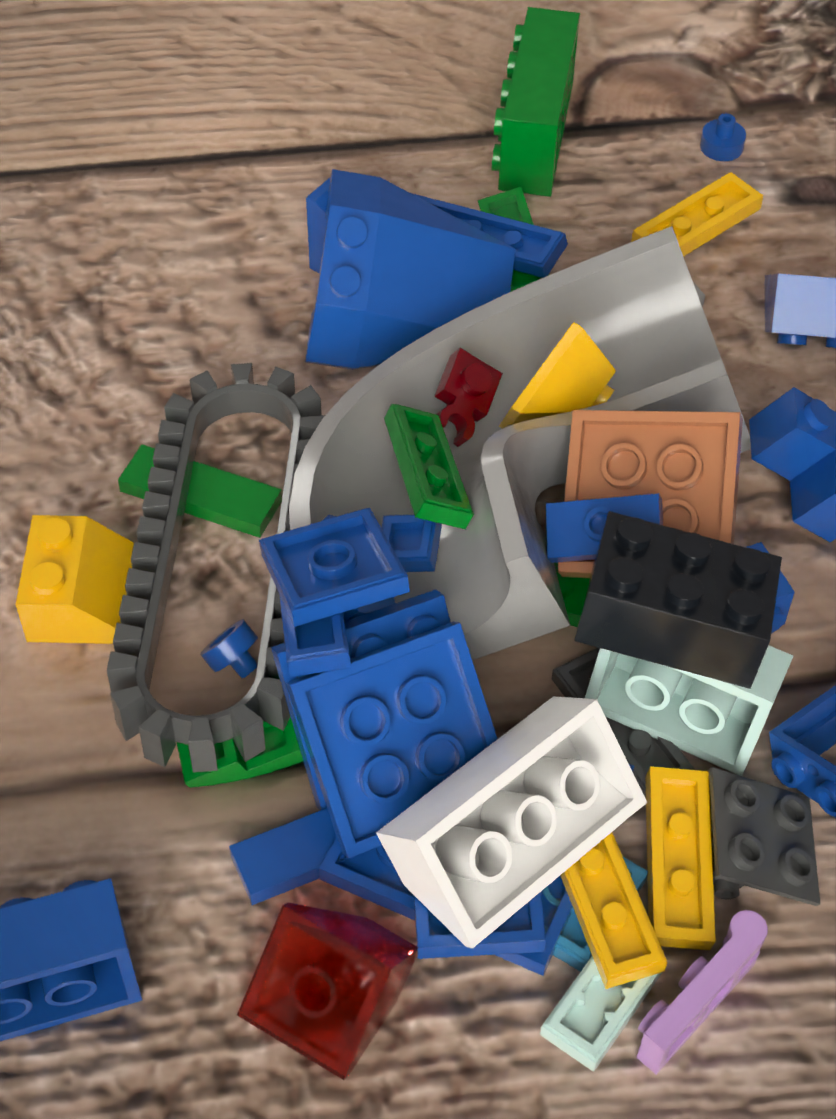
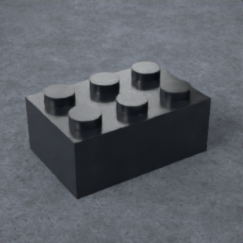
M609 511L594 560L574 641L751 689L771 639L782 557Z

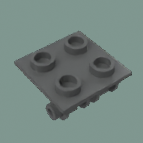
M711 767L709 769L712 857H714L712 859L713 888L715 896L725 900L734 899L740 895L739 889L741 887L748 886L814 906L820 905L810 798Z

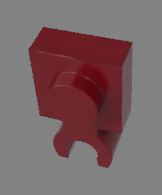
M459 348L450 355L434 396L447 404L436 415L439 416L443 428L446 427L448 421L455 425L457 435L454 438L453 444L457 447L473 436L475 421L478 422L487 416L503 374L462 348Z

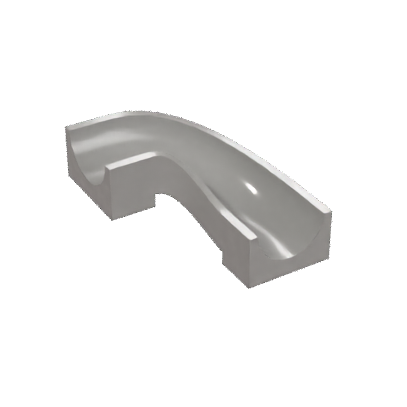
M672 226L553 273L481 305L434 329L372 369L350 388L323 417L306 444L293 479L289 504L290 530L320 522L328 515L341 516L365 508H371L380 527H382L383 516L414 515L384 417L391 404H399L432 414H437L445 408L447 404L434 396L450 355L459 348H462L503 373L487 416L478 422L475 421V432L468 441L459 447L453 444L454 438L457 435L455 425L448 421L446 427L443 428L474 515L466 529L442 524L435 572H406L410 592L395 596V603L435 589L441 592L445 597L450 621L461 624L472 660L570 626L554 563H551L547 558V536L536 519L535 504L541 492L549 487L566 483L573 411L531 419L509 425L505 428H500L499 425L573 322L580 325L616 369L615 374L607 383L608 386L615 390L608 401L580 410L741 413ZM744 418L740 453L751 449L750 434Z

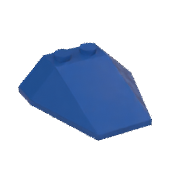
M332 169L325 219H327L315 307L310 320L305 362L351 370L380 365L399 350L434 329L509 293L511 290L516 249L381 177Z

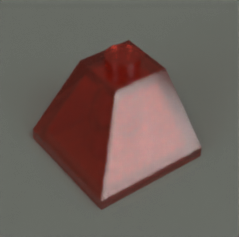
M288 902L282 905L237 1016L342 1080H345L395 1006L417 957V946L367 917Z

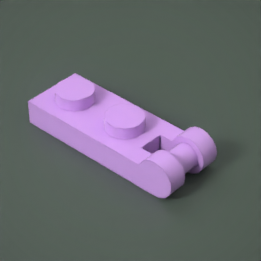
M750 910L736 913L730 921L721 949L710 961H707L703 956L695 960L679 981L678 986L683 991L670 1005L663 999L658 1001L640 1023L638 1030L643 1033V1038L636 1058L656 1075L754 966L759 956L760 948L768 933L767 923L760 914Z

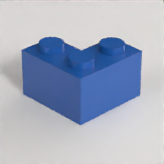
M793 387L749 419L751 459L790 481L793 522L831 543L836 540V412L830 409L823 401L813 399Z

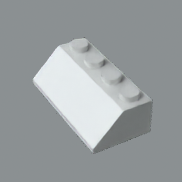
M553 696L377 831L376 834L404 886L466 947L473 949L644 806L647 800L598 700Z

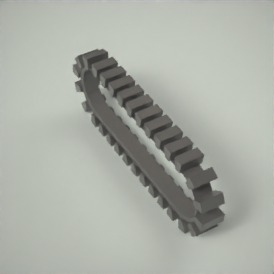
M252 363L231 364L233 385L218 389L207 370L190 378L192 401L173 393L164 407L166 420H161L158 432L159 443H156L153 455L154 467H151L148 478L149 491L145 492L142 505L143 516H140L137 528L138 542H134L131 556L132 568L128 569L125 583L127 595H123L119 611L121 623L116 624L113 645L115 652H110L106 670L116 724L125 741L140 733L144 758L163 767H166L176 742L189 745L193 772L218 771L214 744L234 738V742L246 762L266 750L263 721L284 731L291 717L271 647L285 643L280 595L271 576L255 681L249 692L238 703L218 713L191 716L179 714L163 707L149 692L197 445L204 430L213 422L228 415L253 412L274 417L288 427L292 435L277 534L290 531L289 504L294 474L306 444L325 415H322L321 398L314 388L310 385L295 394L294 373L279 367H275L267 382L268 386L254 384Z

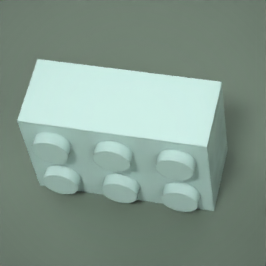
M768 645L752 687L749 689L600 648L585 698L597 699L607 718L632 729L646 731L657 740L658 737L671 741L682 751L742 776L793 659V655Z

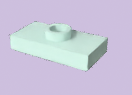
M591 957L541 1026L540 1035L594 1072L662 973L605 989L594 959Z

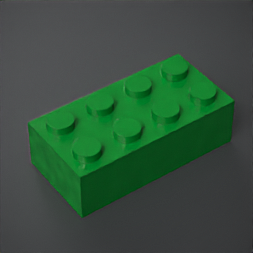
M528 7L524 25L516 24L513 51H510L507 66V78L509 79L503 80L500 106L505 108L497 107L494 121V135L498 136V142H501V144L495 143L492 157V171H499L498 190L509 191L522 187L524 194L548 197L552 195L573 87L580 13Z

